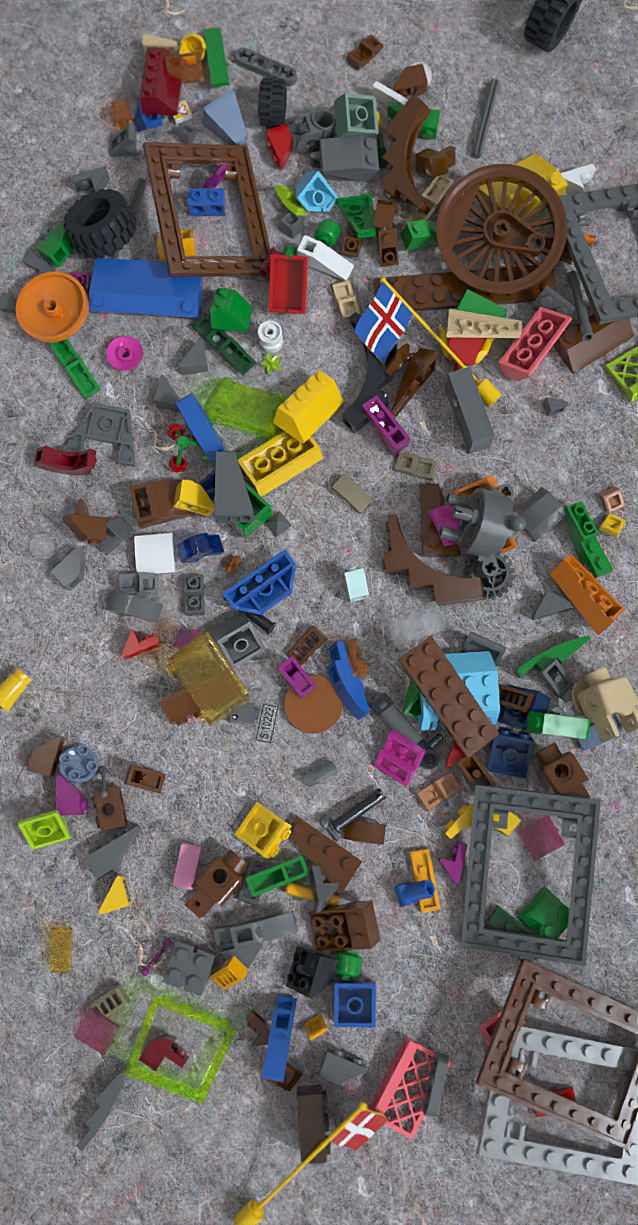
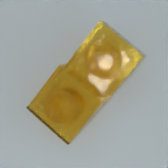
M73 927L51 929L50 973H71Z

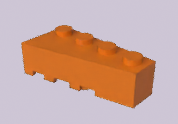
M572 554L565 558L550 573L554 582L559 585L597 635L601 634L625 611V608Z

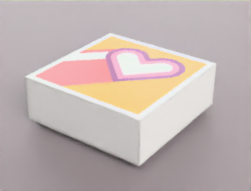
M185 100L179 102L178 115H172L176 124L192 118Z

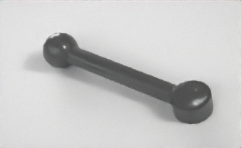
M103 766L99 769L102 777L100 796L105 798L108 795L105 777L108 770Z

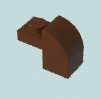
M448 146L440 151L426 148L416 153V172L428 176H440L449 173V168L455 165V147Z

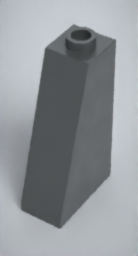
M229 450L216 452L214 506L216 523L255 522L253 508L236 453Z

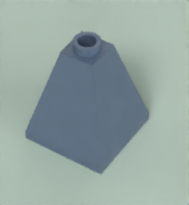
M233 89L203 108L202 124L229 145H246L248 143L246 129Z

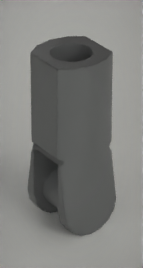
M331 761L306 774L303 777V782L306 786L312 787L321 782V780L323 781L339 772L334 762Z

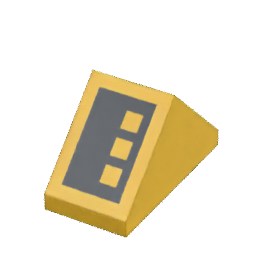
M117 875L98 913L104 914L132 904L125 876Z

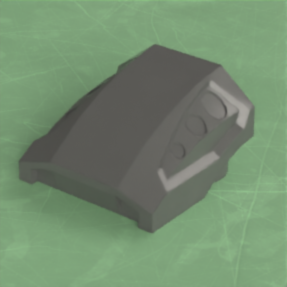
M542 487L513 510V512H517L518 516L525 519V529L531 535L534 542L566 517L562 506L549 491Z

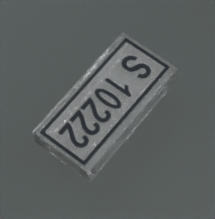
M261 703L253 741L273 745L281 706Z

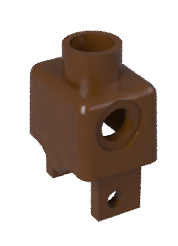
M553 743L535 753L541 764L535 768V774L546 793L591 798L583 785L589 778L572 752L561 753L556 743ZM555 767H558L560 771L559 777L555 775Z
M231 849L222 859L214 857L191 885L192 888L197 886L199 888L185 903V906L199 918H203L216 902L224 906L242 884L243 877L241 874L248 864ZM223 869L227 873V880L219 884L215 880V874ZM197 900L200 901L199 907L195 904Z

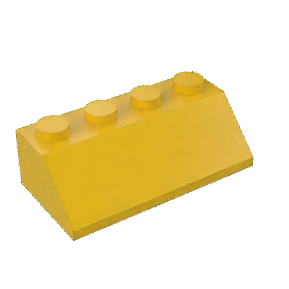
M319 369L278 407L273 423L304 444L344 404L335 380Z
M284 431L238 459V463L253 489L262 497L319 462L323 457L320 447L312 436L302 444Z

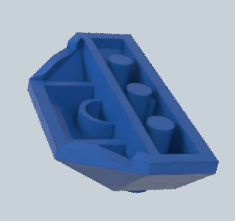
M284 549L222 594L234 610L262 615L292 593L296 563Z

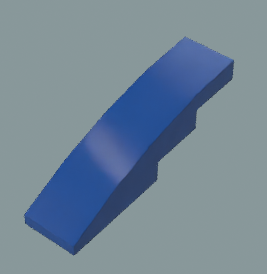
M190 393L178 400L176 405L196 440L216 469V452L226 450L214 429L213 423L195 396Z

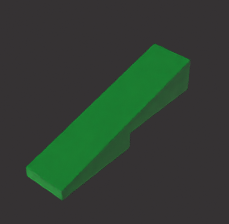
M68 339L49 343L85 399L101 390Z

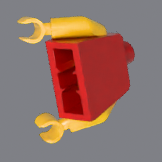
M441 324L439 325L440 339L465 366H473L474 363H480L488 354L494 338L446 337L447 329H442ZM440 345L443 356L448 358V361L455 362L453 372L463 369Z

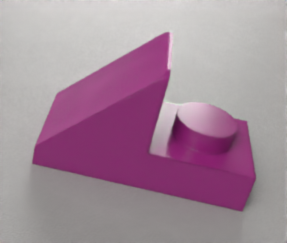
M293 655L277 667L285 680L301 698L317 686Z
M457 842V845H453L451 857H454L453 861L438 858L452 882L459 884L467 849V844Z

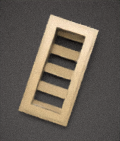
M143 34L142 45L145 56L147 47L165 48L175 57H179L177 41Z

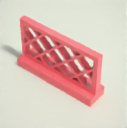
M405 1036L368 1109L384 1114L387 1109L394 1107L396 1117L388 1120L384 1125L413 1139L424 1114L423 1105L421 1109L413 1111L410 1101L422 1098V1102H424L426 1091L423 1092L420 1082L428 1080L430 1075L419 1078L416 1067L427 1064L430 1073V1063L433 1062L435 1052L415 1042L412 1038ZM417 1049L424 1052L426 1060L415 1063L413 1056ZM448 1060L447 1070H448V1068H449V1066H450V1064H451V1062H450L449 1060ZM414 1069L416 1079L405 1082V1072ZM417 1083L420 1093L409 1097L407 1086ZM404 1088L406 1098L395 1102V1091ZM408 1102L410 1113L399 1116L397 1106ZM412 1117L413 1125L410 1131L402 1128L401 1120Z

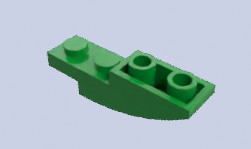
M583 502L566 506L565 513L568 529L582 565H588L595 579L610 574L613 568L596 538L599 532Z

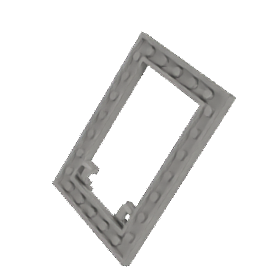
M522 1025L511 1057L535 1068L538 1053H544L631 1071L638 1049ZM525 1050H529V1055H524ZM512 1068V1075H514L516 1069ZM487 1090L476 1150L479 1156L638 1185V1126L630 1149L626 1150L620 1147L618 1157L523 1139L526 1125L518 1121L509 1120L510 1115L507 1114L510 1099ZM511 1130L515 1131L514 1137L510 1136Z

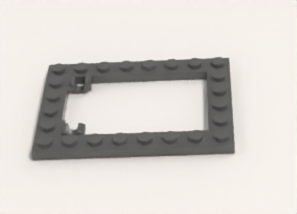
M638 184L559 196L567 218V238L565 243L598 324L638 317V297L611 301L581 227L590 226L591 224L590 218H586V213L589 211L626 205L629 217L638 218V210H634L638 208Z
M481 784L475 785L461 947L586 966L601 799ZM522 811L556 816V818L563 819L561 837L576 839L566 940L484 927L493 828L507 829L509 812ZM494 814L500 815L499 821H493ZM571 824L577 825L576 831H570Z

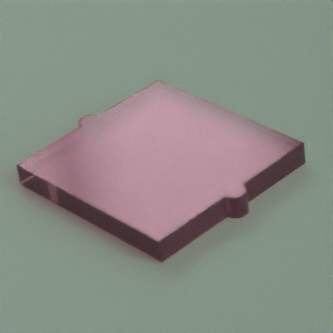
M549 815L518 831L525 844L524 848L528 849L534 861L565 845L558 833L559 829L555 827Z
M90 1007L84 1019L80 1021L81 1025L74 1037L104 1056L109 1046L115 1042L114 1038L121 1026Z

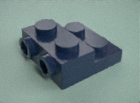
M499 727V730H497L499 735L491 740L486 770L526 779L534 745L533 737L525 731H518V734L510 733L511 730L508 728Z

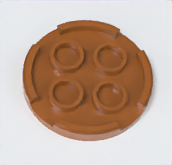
M312 675L309 677L317 686L303 698L291 686L286 694L284 707L288 720L296 729L304 733L318 734L328 731L338 722L342 713L343 702L337 695L330 680Z

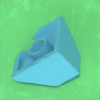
M319 171L305 172L296 184V199L306 211H330L336 203V198H339Z

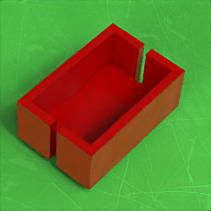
M270 255L269 312L286 313L287 308H289V313L292 314L307 313L309 256L292 255L291 259H289V255Z

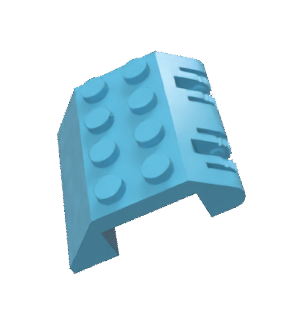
M490 651L445 654L491 723L496 725L500 713L498 671ZM420 692L422 715H417L419 731L429 730V727L431 730H435L439 718ZM440 722L442 729H446L442 722Z

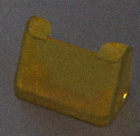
M207 630L199 634L167 660L169 664L166 666L172 675L176 673L200 710L198 716L203 724L208 723L211 727L250 702L246 688Z

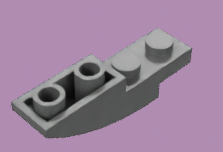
M288 911L255 918L252 921L218 927L213 930L217 950L268 941L297 932L298 929L294 912Z

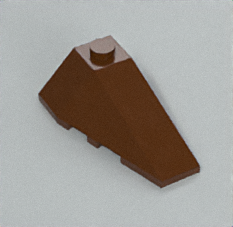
M438 483L420 484L422 557L460 556L458 544L444 547L429 513L431 510L445 505V499Z

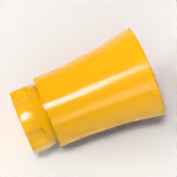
M18 668L0 684V706L7 712L10 711L13 704L27 688L26 685L32 681Z

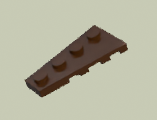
M296 816L289 829L291 830L289 837L314 866H320L321 873H324L329 883H339L337 892L341 895L363 861Z

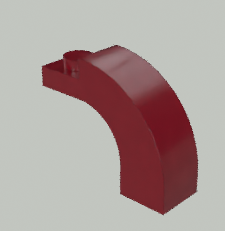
M45 445L36 449L33 466L61 474L89 475L96 465V450L87 449L81 452H65Z

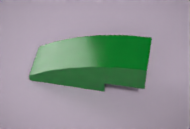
M299 856L246 877V881L252 897L308 876L309 872L303 856Z

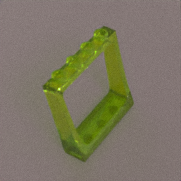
M162 995L161 998L152 996L122 1074L193 1102L203 1104L237 1028L229 1026L230 1021L218 1017V1020L210 1018L211 1014L206 1011L199 1010V1013L191 1010L192 1006L181 1002L180 1006L172 1003L174 999L166 995ZM157 1007L164 1008L224 1033L222 1042L198 1089L137 1065L138 1057Z

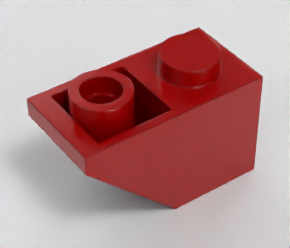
M286 124L266 131V147L272 151V160L275 165L278 164L280 171L284 170L293 150V138Z

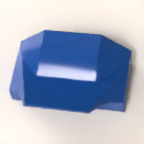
M140 100L136 101L137 111L133 122L138 133L163 126L160 115H143Z

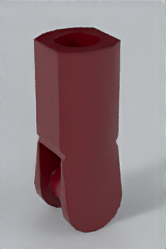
M274 246L270 249L258 270L259 275L264 278L270 276V255H282L283 253L276 251Z

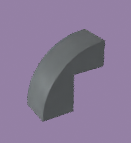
M110 592L105 610L117 615L134 616L147 622L158 623L163 604L134 595Z

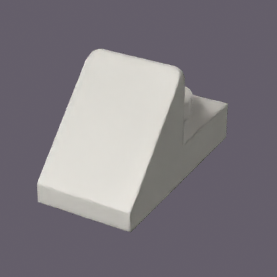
M594 164L561 173L568 184L565 191L571 194L582 193L583 184L588 183L593 178L596 170Z

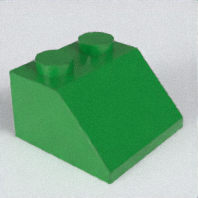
M217 288L211 307V328L248 332L253 306L236 290Z

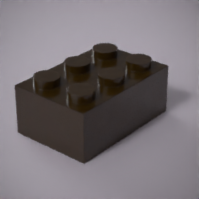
M322 1084L297 1087L296 1101L301 1163L329 1136L326 1135V1132H329V1114L324 1113V1109H327L328 1104L327 1090L323 1091ZM331 1141L307 1164L327 1163V1155H331Z

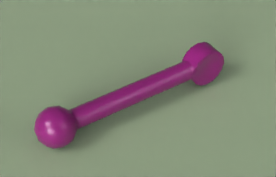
M169 939L163 941L161 949L148 966L142 969L141 973L143 976L149 974L150 968L163 951L171 946Z

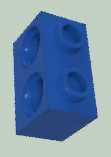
M188 188L190 216H225L226 198L224 188Z

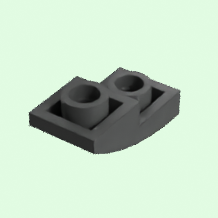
M203 574L184 575L185 615H205Z

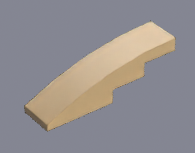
M446 175L436 176L421 197L431 210L427 215L422 211L417 213L413 210L407 222L418 220L431 221L455 181Z

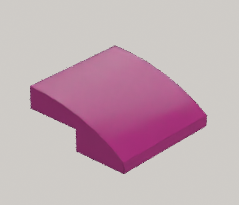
M395 730L389 732L384 748L379 751L374 766L407 787L417 771L426 750Z

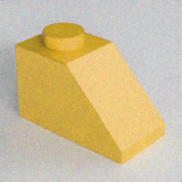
M182 479L176 486L173 507L208 517L214 512L215 505L200 484L194 483L192 480Z

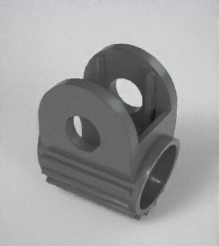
M318 109L314 112L302 113L296 116L290 122L289 128L293 135H300L296 142L298 151L309 153L320 150V139L333 138L336 126L335 115H332L327 110ZM307 122L304 126H299L301 123Z

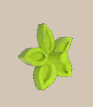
M267 353V361L260 363L261 366L267 367L268 375L272 373L273 369L276 371L281 370L278 364L280 356L272 358Z

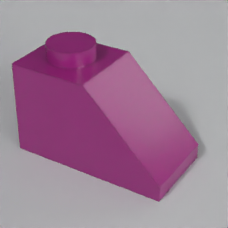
M56 775V810H58L61 816L84 815V811L87 810V799H84V794L62 775Z

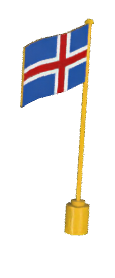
M382 277L380 279L382 284L374 300L359 319L354 331L357 337L381 363L385 364L389 352L404 333L413 315L463 369L467 368L386 281V277ZM473 375L481 399L489 408L502 394L488 378L478 380Z

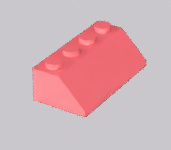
M540 307L522 330L520 338H516L498 362L503 375L518 382L530 377L571 322L572 318Z

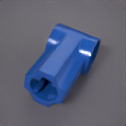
M429 879L394 886L400 907L434 896L435 891L434 884Z

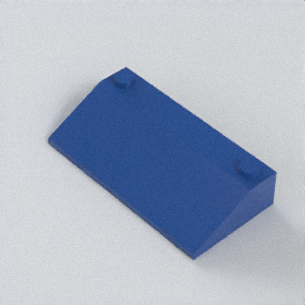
M97 258L89 290V311L94 314H98V311L192 317L200 320L203 277H169L166 262Z

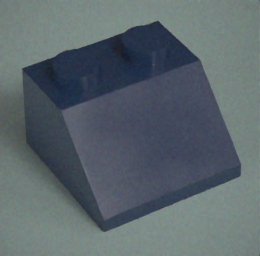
M508 685L509 687L532 693L534 697L528 713L500 707L497 722L520 731L540 735V733L527 731L529 711L547 713L552 698L537 690ZM505 692L503 701H505V698H506V696H507V693H506V692ZM511 694L509 703H511L514 694ZM518 695V697H517V699H516L515 705H517V703H518V701H519V698H520L519 695ZM524 697L521 704L522 707H524L527 697Z

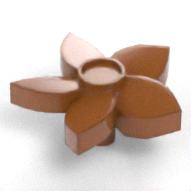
M231 554L228 556V561L221 564L225 568V574L231 569H238L237 564L241 562V556L233 557Z

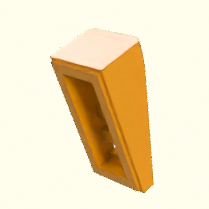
M233 956L209 977L224 991L243 980L249 969Z

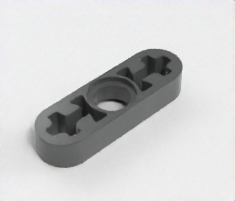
M436 1052L434 1055L423 1102L424 1115L432 1117L437 1115L448 1067L447 1054Z

